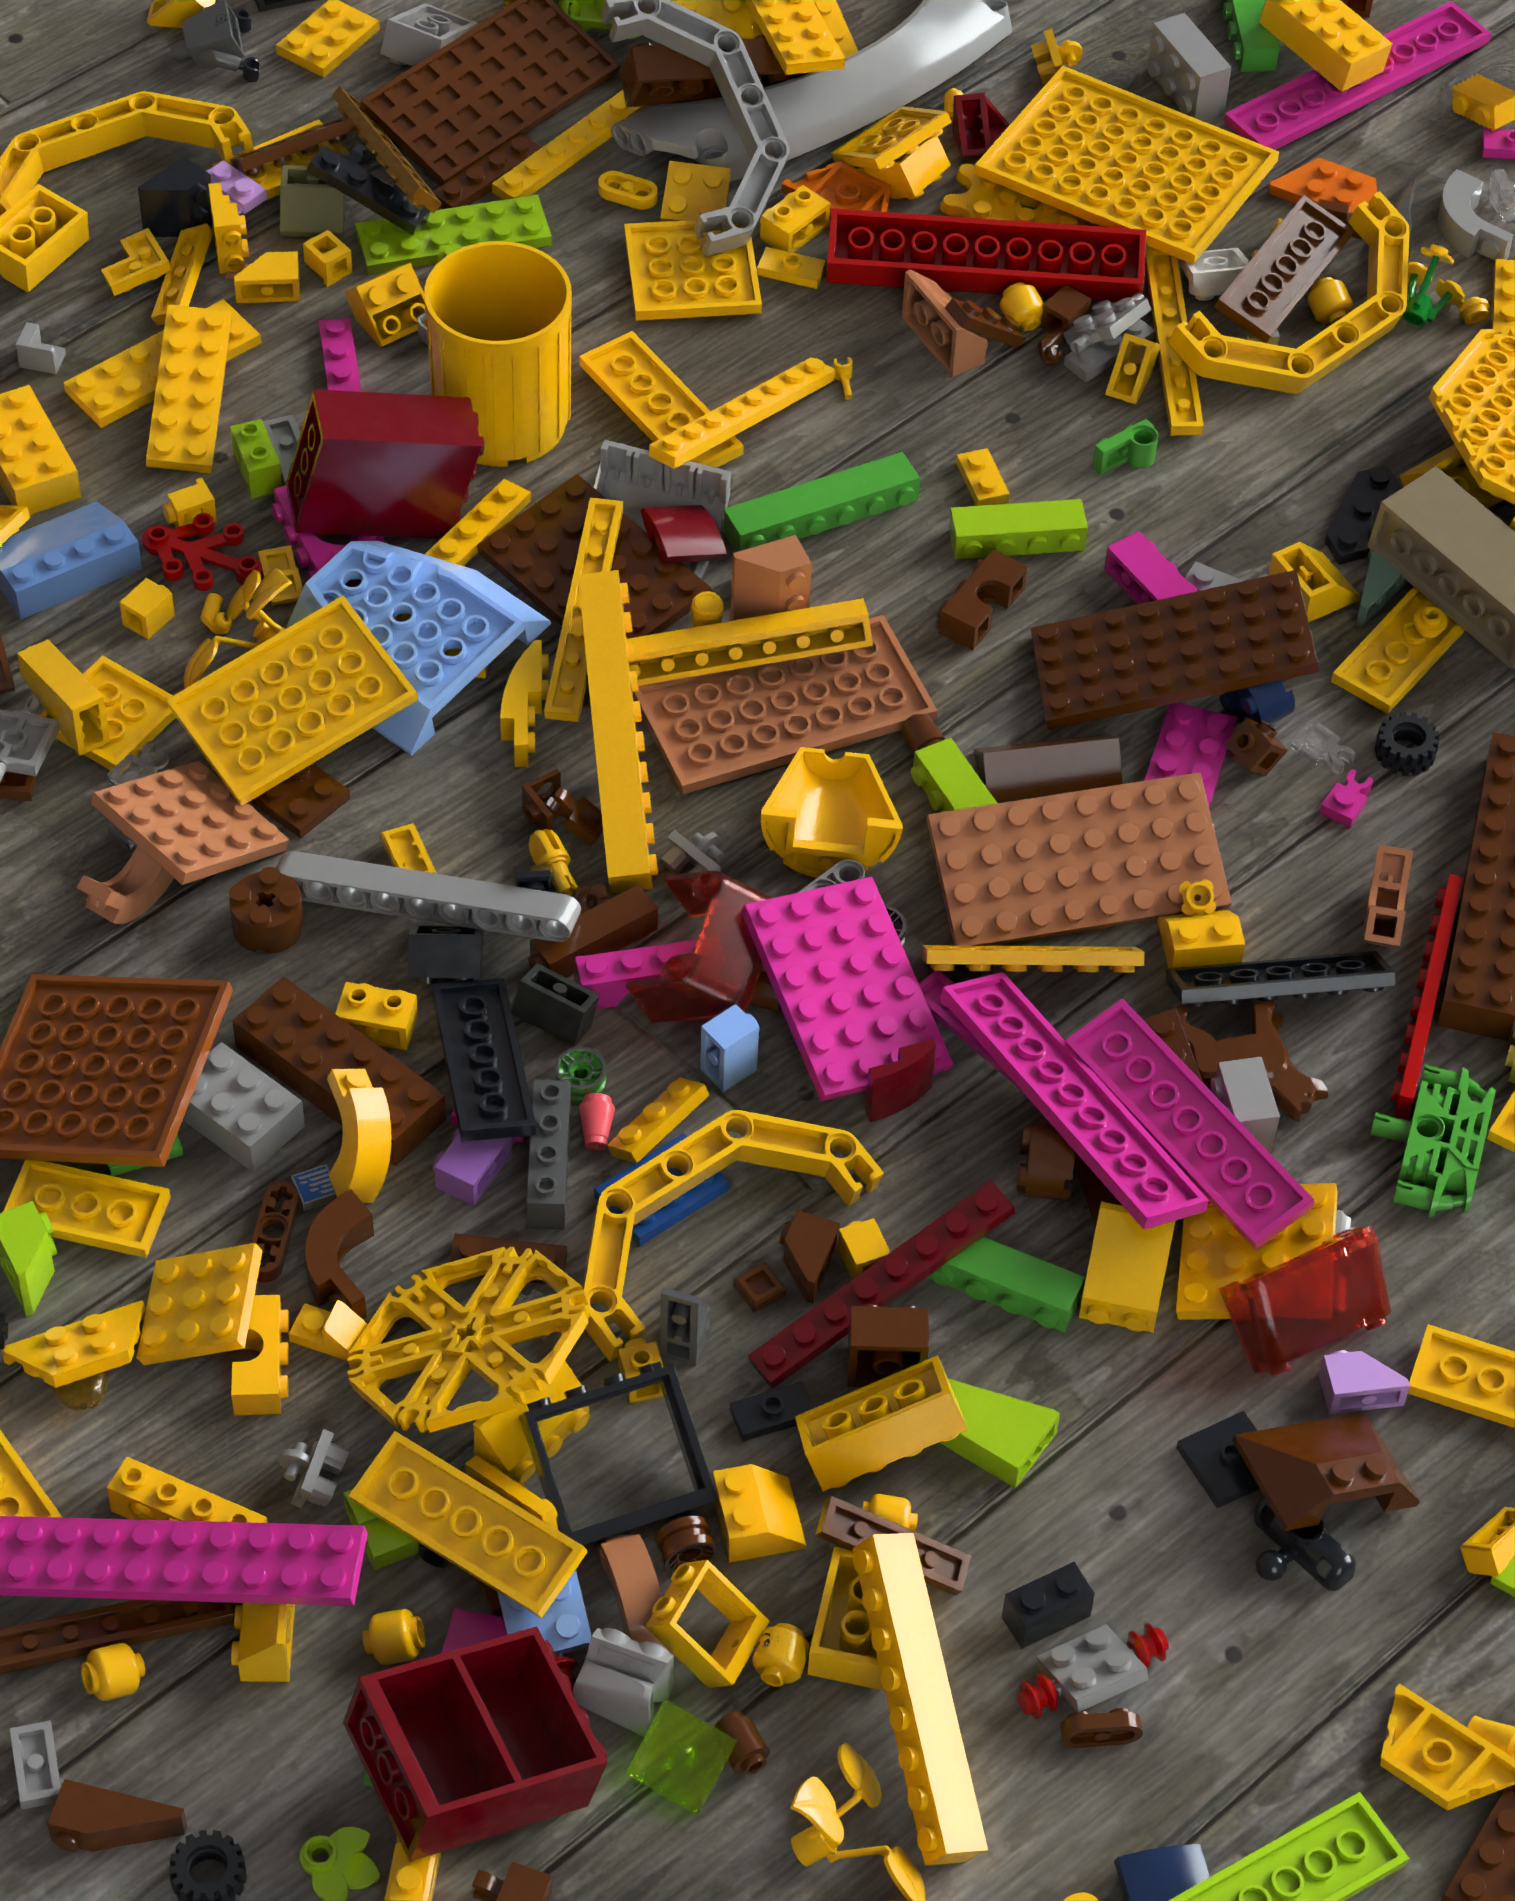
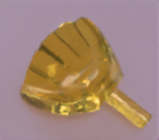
M107 1371L57 1388L54 1387V1393L63 1405H67L72 1410L93 1409L101 1403L108 1388Z

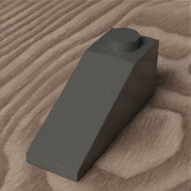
M663 1287L660 1306V1356L694 1366L697 1365L710 1329L711 1310L700 1297Z

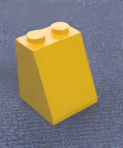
M1101 1202L1079 1318L1088 1319L1096 1324L1107 1323L1126 1327L1131 1331L1154 1333L1175 1221L1143 1229L1123 1206Z

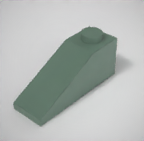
M1371 549L1368 554L1370 562L1356 626L1360 629L1410 583L1401 576L1402 573Z

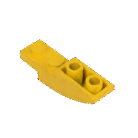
M534 640L523 652L509 675L503 693L500 714L501 741H514L515 767H528L529 753H535V732H529V726H535V714H542V700H546L548 694L549 680H542V674H549V654H542V640Z

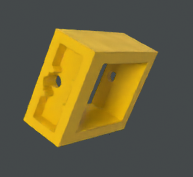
M708 1560L683 1563L673 1572L670 1586L664 1596L654 1604L652 1608L653 1614L645 1627L708 1688L733 1686L756 1647L762 1631L767 1628L770 1620ZM696 1589L730 1621L711 1656L677 1624L679 1617Z

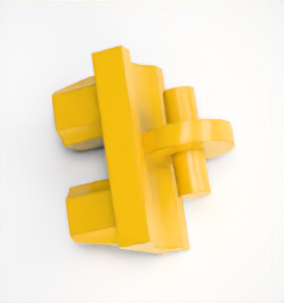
M1052 28L1043 31L1046 40L1031 45L1043 85L1047 84L1062 66L1068 65L1073 67L1083 56L1081 45L1075 41L1065 40L1058 46Z

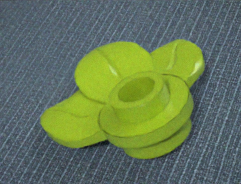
M343 1827L334 1832L330 1837L318 1835L304 1843L299 1855L300 1864L303 1870L312 1876L313 1890L323 1901H346L348 1888L353 1890L363 1889L379 1880L380 1873L375 1863L362 1852L369 1842V1832L357 1827ZM318 1854L328 1856L325 1862H315L313 1860Z

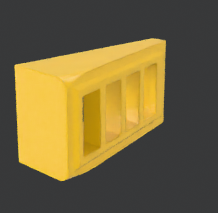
M1504 1507L1460 1546L1468 1572L1497 1577L1515 1555V1508Z

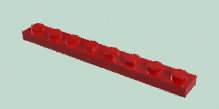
M1450 874L1447 887L1439 886L1435 907L1441 908L1440 914L1433 913L1428 933L1435 935L1434 941L1427 940L1422 961L1429 962L1428 969L1421 967L1416 986L1417 989L1423 990L1422 996L1414 995L1410 1016L1416 1017L1415 1024L1408 1023L1403 1043L1410 1045L1409 1052H1401L1397 1069L1398 1073L1404 1074L1403 1080L1395 1079L1390 1100L1397 1102L1394 1117L1409 1120L1463 883L1464 877Z

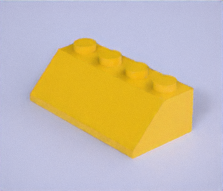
M938 1355L795 1416L805 1455L823 1492L831 1488L845 1486L856 1477L868 1472L880 1471L891 1462L903 1457L915 1456L926 1447L940 1441H950L956 1438L959 1433L968 1430Z

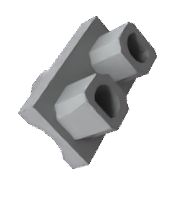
M675 829L671 832L668 839L672 845L661 857L664 865L674 874H678L688 862L691 863L694 868L684 879L699 894L713 882L721 887L727 878L720 873V866L711 859L713 857L719 861L724 856V853L719 849L721 837L714 832H710L704 837L700 833H696L692 838V841L697 844L696 847Z
M323 1429L318 1441L313 1443L309 1455L306 1454L308 1446L303 1442H297L295 1449L289 1448L281 1451L278 1461L286 1469L284 1477L289 1481H295L297 1474H301L290 1504L302 1508L307 1500L326 1507L331 1501L337 1483L319 1476V1472L322 1468L339 1475L349 1454L345 1449L331 1443L334 1435L333 1432Z

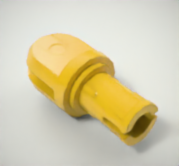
M549 829L535 831L529 839V850L532 859L536 865L549 864L552 885L556 893H564L574 897V891L578 886L569 872L568 865L571 859L559 836Z

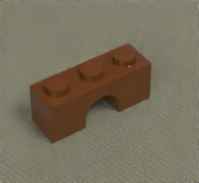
M993 549L984 560L980 559L977 562L973 574L967 580L963 579L960 582L955 595L950 601L945 600L942 603L937 615L940 619L939 634L974 650L991 630L993 607L985 603H995L1008 609L1025 589L1028 566Z

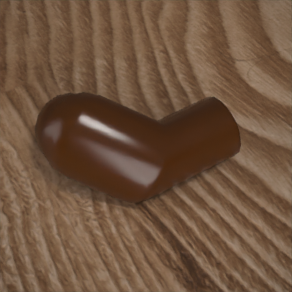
M1055 327L1038 342L1037 346L1041 360L1048 365H1055L1062 358L1063 351L1058 350V346L1066 340L1063 334L1065 330L1062 327Z

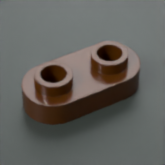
M1116 1708L1108 1713L1091 1714L1088 1711H1081L1079 1713L1075 1711L1070 1713L1067 1719L1063 1720L1060 1724L1062 1743L1071 1748L1129 1744L1137 1741L1143 1735L1140 1716L1127 1708Z

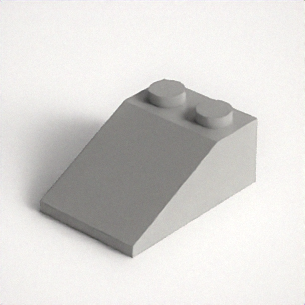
M424 3L388 19L380 54L390 57L389 60L392 63L414 66L476 27L478 23Z

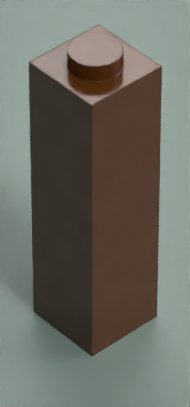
M636 885L580 914L567 941L530 940L529 965L532 969L538 963L567 978L576 973L575 957L618 951L658 930V907L639 885Z

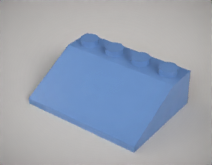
M97 501L12 535L0 547V591L20 620L142 569L138 540L121 518Z

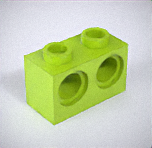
M258 419L230 426L233 455L251 499L274 494L275 488L282 487L281 464L263 420Z

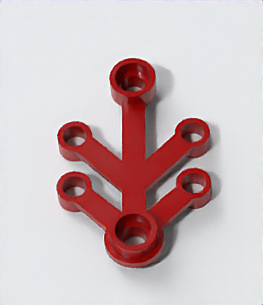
M201 513L194 517L191 524L173 529L163 525H156L145 530L142 535L144 548L151 555L159 556L163 567V575L169 581H177L184 574L182 562L173 557L172 551L184 555L193 575V585L199 591L210 590L214 585L213 574L204 567L202 561L236 572L237 582L241 585L244 584V581L253 570H257L260 573L261 581L263 579L262 564L255 557L244 556L238 559L213 550L227 545L237 546L244 541L243 527L237 523L226 525L221 534L192 542L182 540L195 535L207 536L214 531L213 517L210 514Z

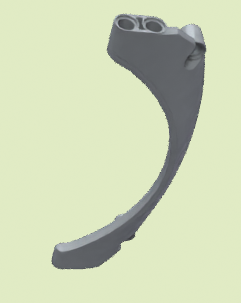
M923 0L916 10L895 29L876 42L846 57L844 69L811 72L782 83L764 87L767 98L789 145L790 151L786 161L837 140L882 118L922 96L969 66L1005 37L1012 34L1013 30L1008 3L1004 0ZM723 97L647 106L612 126L613 137L616 143L624 150L639 156H646L653 151L669 152L695 159V161L702 163V165L731 168L730 182L744 177L751 162ZM767 154L770 158L776 159L774 156Z

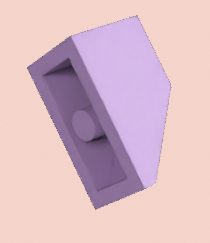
M1340 1350L1323 1356L1319 1379L1329 1415L1404 1406L1410 1387L1406 1377L1363 1351L1347 1352Z

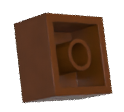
M873 1304L851 1306L847 1346V1387H865L928 1360L929 1308H917L911 1305L878 1307Z

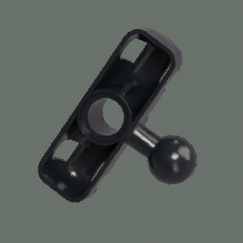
M1265 1496L1261 1497L1255 1507L1254 1522L1282 1548L1279 1551H1263L1256 1558V1571L1261 1578L1268 1581L1280 1579L1286 1572L1287 1564L1293 1560L1324 1588L1330 1591L1339 1590L1354 1577L1356 1568L1355 1558L1351 1554L1347 1555L1341 1549V1544L1325 1531L1322 1520L1319 1525L1284 1531L1278 1518L1275 1516L1270 1527H1267L1261 1520V1513L1266 1509H1270L1272 1512L1273 1510ZM1299 1536H1306V1537H1309V1538H1311V1539H1304V1538H1301V1537H1299ZM1322 1558L1332 1566L1326 1579L1320 1576L1316 1568Z

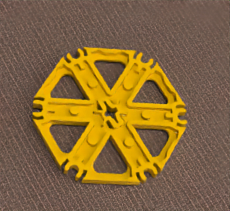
M501 1247L422 1270L420 1272L424 1280L419 1275L414 1274L411 1276L414 1286L410 1289H402L399 1285L395 1287L398 1298L392 1296L390 1292L388 1293L348 1353L347 1362L351 1370L347 1371L348 1379L354 1391L394 1427L398 1429L400 1424L403 1431H407L410 1425L415 1422L420 1433H424L429 1430V1433L516 1409L518 1407L514 1398L518 1403L525 1404L527 1399L524 1392L527 1389L535 1388L541 1393L544 1388L540 1379L547 1382L548 1385L553 1381L589 1323V1313L586 1305H588L587 1296L583 1287L539 1251L535 1250L533 1255L531 1248H526L524 1253L518 1257L514 1247H509L507 1250L505 1247ZM485 1275L465 1307L444 1291L451 1284ZM532 1280H543L558 1292L512 1306L524 1286ZM404 1317L413 1318L427 1330L382 1343L394 1323ZM553 1332L562 1333L551 1354L543 1364L530 1363L511 1347L515 1343L539 1336H547ZM471 1369L497 1390L496 1396L489 1401H477L459 1406L453 1411L447 1410L448 1404ZM423 1370L405 1399L397 1404H394L379 1390L381 1384L389 1379L400 1378L404 1375Z

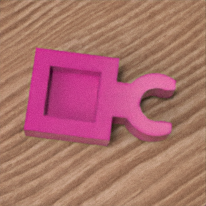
M1354 769L1348 772L1345 786L1338 782L1335 784L1320 808V814L1349 828L1352 827L1366 806L1367 795L1370 793L1373 783L1372 777H1368L1365 783L1355 782L1357 771Z

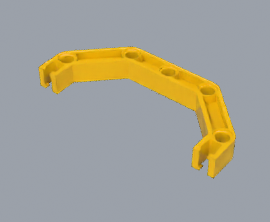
M148 91L137 92L15 136L0 157V216L32 190L44 172L146 136L213 148L217 151L222 161L224 160L232 165L230 159L235 157L232 153L233 147L241 146L244 153L254 150L251 133L237 111L232 107Z
M1380 191L1373 195L1369 203L1364 201L1356 207L1348 223L1369 246L1367 301L1296 349L1221 335L1200 310L1193 314L1188 324L1183 321L1176 326L1168 343L1193 372L1201 377L1291 394L1300 393L1389 333L1402 317L1407 306L1409 224Z
M731 1110L607 1187L601 1193L594 1213L582 1287L587 1296L588 1305H586L589 1313V1323L585 1330L609 1362L618 1357V1349H621L623 1345L622 1339L620 1337L616 1339L609 1326L615 1323L629 1338V1341L642 1338L645 1331V1326L622 1297L634 1225L735 1161L825 1177L849 1207L860 1199V1193L863 1188L860 1182L856 1183L848 1172L849 1170H853L867 1185L865 1189L868 1193L878 1188L884 1172L858 1139L850 1132L841 1129L742 1110ZM727 1132H738L742 1138H733ZM831 1151H839L845 1158H837ZM676 1168L683 1173V1175H672L670 1172H668L667 1169ZM607 1207H619L623 1213H611ZM591 1304H603L608 1311L597 1312L591 1307Z

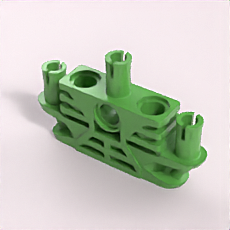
M1425 1064L1412 1121L1375 1113L1370 1135L1406 1143L1393 1203L1429 1211L1428 1218L1435 1217L1437 1211L1450 1210L1461 1206L1462 1212L1465 1213L1469 1211L1496 1090L1491 1087L1488 1092L1484 1091L1478 1083L1469 1078V1071L1463 1067L1461 1073ZM1468 1095L1476 1097L1481 1102L1472 1101ZM1449 1110L1455 1111V1116L1450 1115ZM1436 1167L1443 1169L1442 1174L1435 1172ZM1453 1191L1460 1193V1195L1451 1196L1444 1195V1193Z

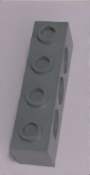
M534 1080L532 1107L536 1121V1135L530 1136L527 1228L565 1229L571 1120V1081Z

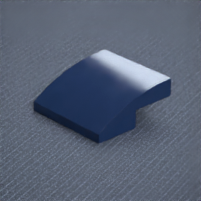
M1200 1844L1149 1849L1123 1855L1114 1860L1125 1901H1168L1210 1877Z

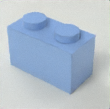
M736 1004L701 1026L700 1070L722 1092H725L757 1071L760 1028L756 1019L749 1013L745 1014Z

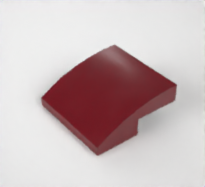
M702 505L647 507L641 509L640 512L648 539L656 540L662 563L722 560L726 556L727 552L717 526Z
M934 1039L900 1047L898 1061L869 1068L865 1106L869 1122L886 1118L904 1110L918 1101L932 1088L936 1051Z

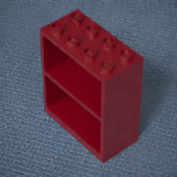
M313 389L286 480V489L295 532L442 538L461 519V507L468 500V486L470 480L475 479L478 457L484 453V438L479 436L478 413L473 411L470 397Z
M537 1626L361 1676L357 1681L343 1721L347 1733L410 1862L588 1807L608 1763L607 1753L603 1744L599 1741L597 1742L589 1727L586 1711L582 1707L579 1708L572 1694L571 1683L568 1677L561 1673L554 1659V1651L551 1644L544 1640Z

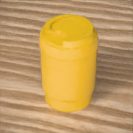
M705 591L693 598L691 604V628L722 622L724 605L720 596L714 592Z

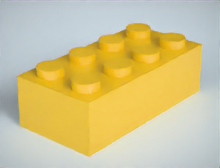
M1266 0L1259 20L1263 27L1341 92L1383 72L1393 44L1340 0Z
M26 385L0 394V484L11 505L27 506L29 515L80 499L81 491L78 470L30 385Z

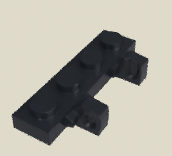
M359 143L351 150L349 155L341 152L339 155L324 146L309 161L306 171L412 236L428 220L431 212L424 206L421 210L418 209L406 198L407 194L398 186L393 185L391 187L365 171L363 164L366 161L369 149Z

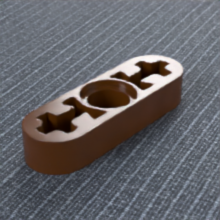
M275 1182L266 1189L251 1243H256L263 1251L260 1264L264 1261L265 1249L270 1251L271 1262H268L266 1267L259 1268L257 1279L259 1282H271L277 1279L283 1270L300 1205L298 1190L289 1182ZM281 1197H288V1200L283 1202L282 1214L277 1213L276 1202L280 1201ZM272 1225H277L284 1229L282 1235L276 1238L265 1236L263 1231Z

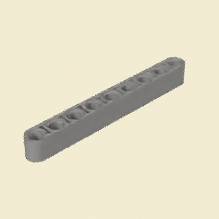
M298 851L285 852L276 867L280 873L295 881L301 891L302 901L553 942H564L569 939L581 913L579 902L566 894Z

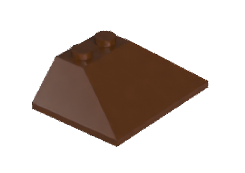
M1366 1412L1233 1436V1443L1284 1531L1319 1525L1330 1504L1375 1496L1383 1511L1389 1512L1415 1507L1420 1502Z

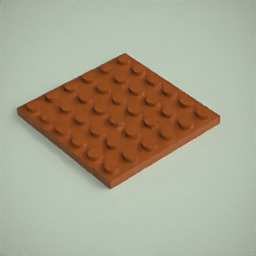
M31 974L0 1047V1159L165 1167L233 993L230 982L221 980Z

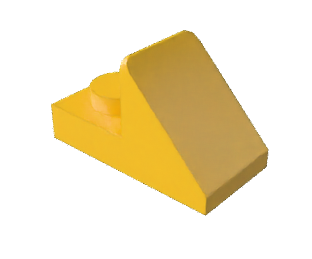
M340 1300L336 1301L331 1312L304 1303L289 1332V1341L347 1361L349 1351L368 1324Z

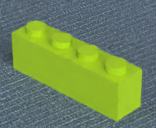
M1082 499L953 507L950 510L949 535L954 559L987 557L993 549L1006 556L1085 551L1088 525Z
M952 738L914 752L911 775L915 784L918 787L921 786L928 795V800L933 810L945 812L997 804Z

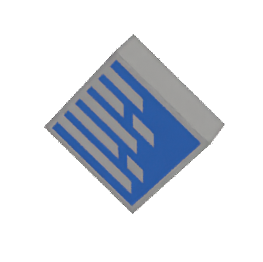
M327 1164L291 1175L292 1184L298 1190L299 1201L304 1212L329 1204L337 1198L328 1175L330 1171Z

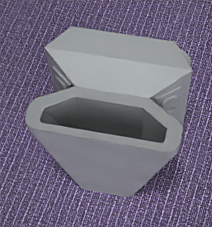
M597 1628L591 1636L585 1662L574 1684L573 1696L579 1706L650 1739L653 1726L654 1702L669 1700L674 1684V1655L656 1643L649 1641L639 1643L631 1640L629 1636L619 1630Z

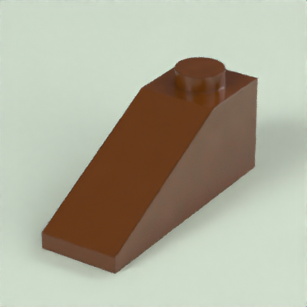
M64 1779L47 1823L51 1841L58 1847L67 1851L82 1849L90 1852L184 1835L187 1829L183 1808Z

